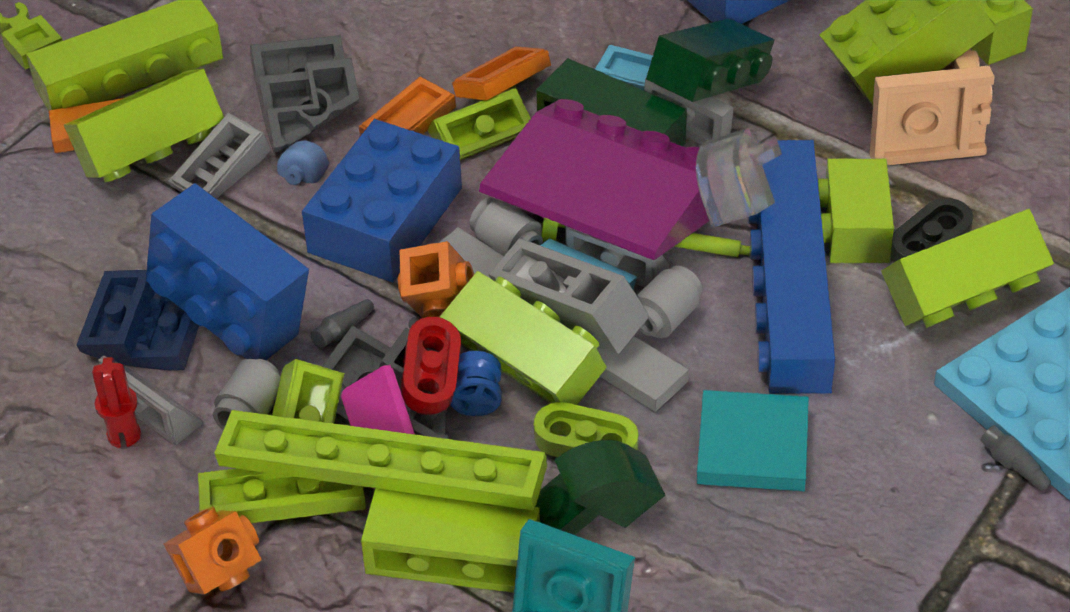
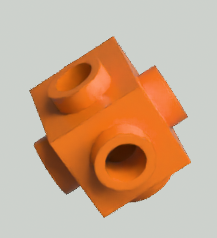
M448 241L399 250L400 273L398 275V289L400 296L422 318L440 317L474 275L470 262L465 261Z
M214 506L189 517L184 521L187 530L163 543L185 586L192 593L206 594L216 587L221 592L229 590L248 579L250 574L247 569L262 560L255 548L259 544V537L248 518L244 515L238 516L236 511L220 510L216 512Z

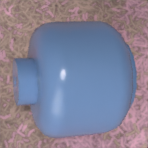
M306 140L297 141L281 154L277 162V172L280 176L285 177V180L291 185H298L300 182L316 183L326 171L329 161L324 150L314 142Z

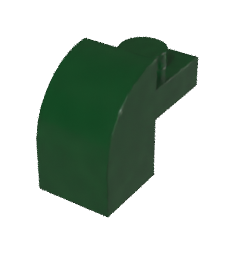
M599 440L572 448L554 460L560 474L540 489L535 507L539 508L540 523L576 535L599 515L626 528L661 500L665 493L645 454L623 442Z

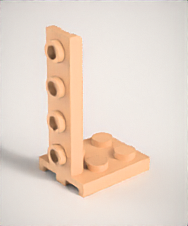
M969 49L940 71L875 77L870 143L871 159H886L887 165L986 155L985 133L986 125L990 124V104L992 102V85H994L995 76L990 66L980 67L976 50Z

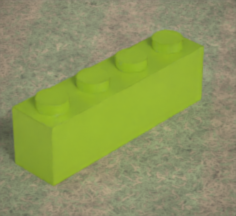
M177 0L26 54L34 87L48 111L108 101L166 80L187 70L196 69L223 59L218 24L201 0Z

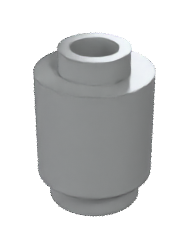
M488 197L482 200L470 217L469 225L471 230L474 231L476 239L503 256L506 255L519 238L537 245L543 243L541 236L542 225L516 206L499 199Z
M679 265L673 266L671 269H664L637 295L649 314L648 319L640 327V332L647 336L667 338L699 305V297L702 295L703 288L700 280L691 270Z
M245 359L239 363L214 401L213 418L221 429L224 430L231 410L266 415L270 413L275 405L281 378L278 369L272 363L263 359Z

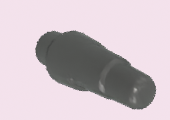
M365 299L343 311H338L325 317L321 325L311 332L312 342L318 348H324L330 343L340 342L352 325H358L374 310V304L369 299Z
M995 425L991 426L982 435L980 441L990 449L993 459L1008 469L1013 468L1040 491H1044L1050 486L1051 481L1041 470V466L1014 436L1004 434Z

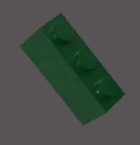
M729 18L659 35L646 80L691 102L759 83L765 78L771 68L773 58L770 53L775 39Z
M569 58L536 89L537 111L560 99L573 100L581 103L586 111L600 116H617L624 119L629 127L640 131L660 132L667 135L672 143L680 146L686 144V108Z

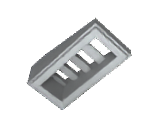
M227 113L168 182L171 187L183 192L193 185L190 181L198 177L207 183L203 189L217 199L258 165L271 151V148L263 132ZM237 144L239 145V147L235 151L234 149H232V147ZM222 155L229 158L225 163L219 160ZM211 166L218 170V172L212 175L205 171V169Z

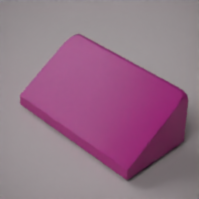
M390 365L378 368L342 391L341 399L350 426L415 434L394 370Z

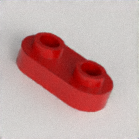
M425 317L419 319L411 326L407 338L400 391L404 403L411 410L420 414L433 415L446 410L453 400L456 388L461 336L457 328L443 318ZM425 348H433L436 349L438 352L433 350L427 351ZM421 390H428L433 394L424 393Z

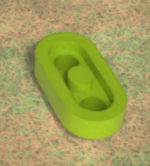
M556 402L541 408L534 418L535 443L542 452L551 456L559 457L579 445L599 440L623 442L638 450V429L633 421L623 415L566 402Z

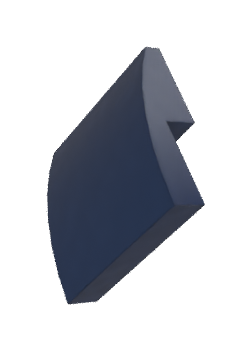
M147 270L104 271L76 344L79 352L99 359L102 356L112 357L118 363L133 367L185 370L199 325L195 324L187 313L170 299L158 295L151 288L150 284L146 282Z

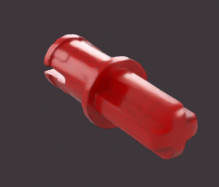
M112 357L103 358V363L94 366L92 370L98 394L94 403L96 412L101 418H104L108 442L114 447L121 448L119 433H123L126 446L130 447L137 443L141 436L140 426L135 415L138 404L137 396L128 386L124 365L115 363Z

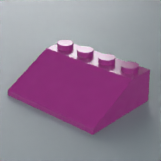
M560 99L533 115L481 181L479 192L651 260H656L716 217L729 163L713 158V154L706 149L680 146L670 142L669 137L663 133L640 131L627 126L626 121L620 117L613 115L600 116L584 110V106L577 101Z

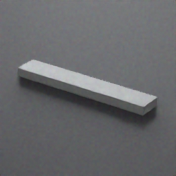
M459 227L440 241H448L465 261H469L474 274L479 271L489 278V273L504 257ZM635 336L631 338L619 354L602 347L597 348L607 367L600 377L655 412L689 380V369Z

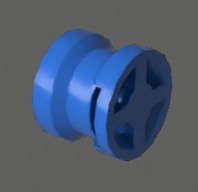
M469 351L459 354L457 382L451 402V407L458 413L478 417L496 411L501 405L502 390L498 384L501 380V364L496 357L484 351Z

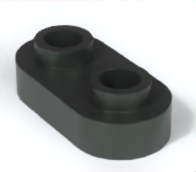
M939 198L929 202L893 233L890 256L893 263L901 258L970 232L973 223L972 210L964 202L953 198Z

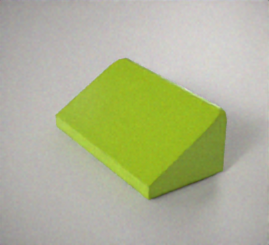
M514 88L498 94L489 100L480 101L434 119L428 128V132L432 138L459 146L460 160H463L515 139L531 118L517 89Z
M294 359L283 367L272 415L334 424L345 373Z

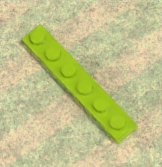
M231 410L214 452L218 465L223 467L527 510H535L547 469L546 454L540 451Z

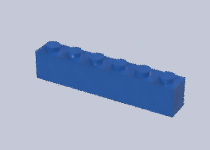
M814 140L755 141L754 160L745 161V189H754L755 193L748 195L747 220L748 224H757V230H750V259H759L760 266L752 267L753 296H762V303H755V334H765V341H758L757 344L758 373H767L769 394L832 393L835 351Z

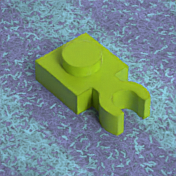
M17 2L14 4L17 16L6 18L0 13V34L4 47L26 70L30 68L27 53L63 40L42 15L30 19L27 6Z

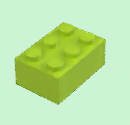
M865 0L849 13L834 20L831 26L820 33L819 36L846 74L873 106L875 77L940 71L994 32L996 28L978 0Z

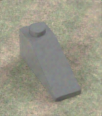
M521 238L517 240L489 273L493 281L500 276L513 284L521 292V298L529 304L533 305L536 301H540L547 305L559 316V323L570 330L575 326L585 329L596 338L600 344L599 347L617 354L623 350L649 317L648 312L625 276Z

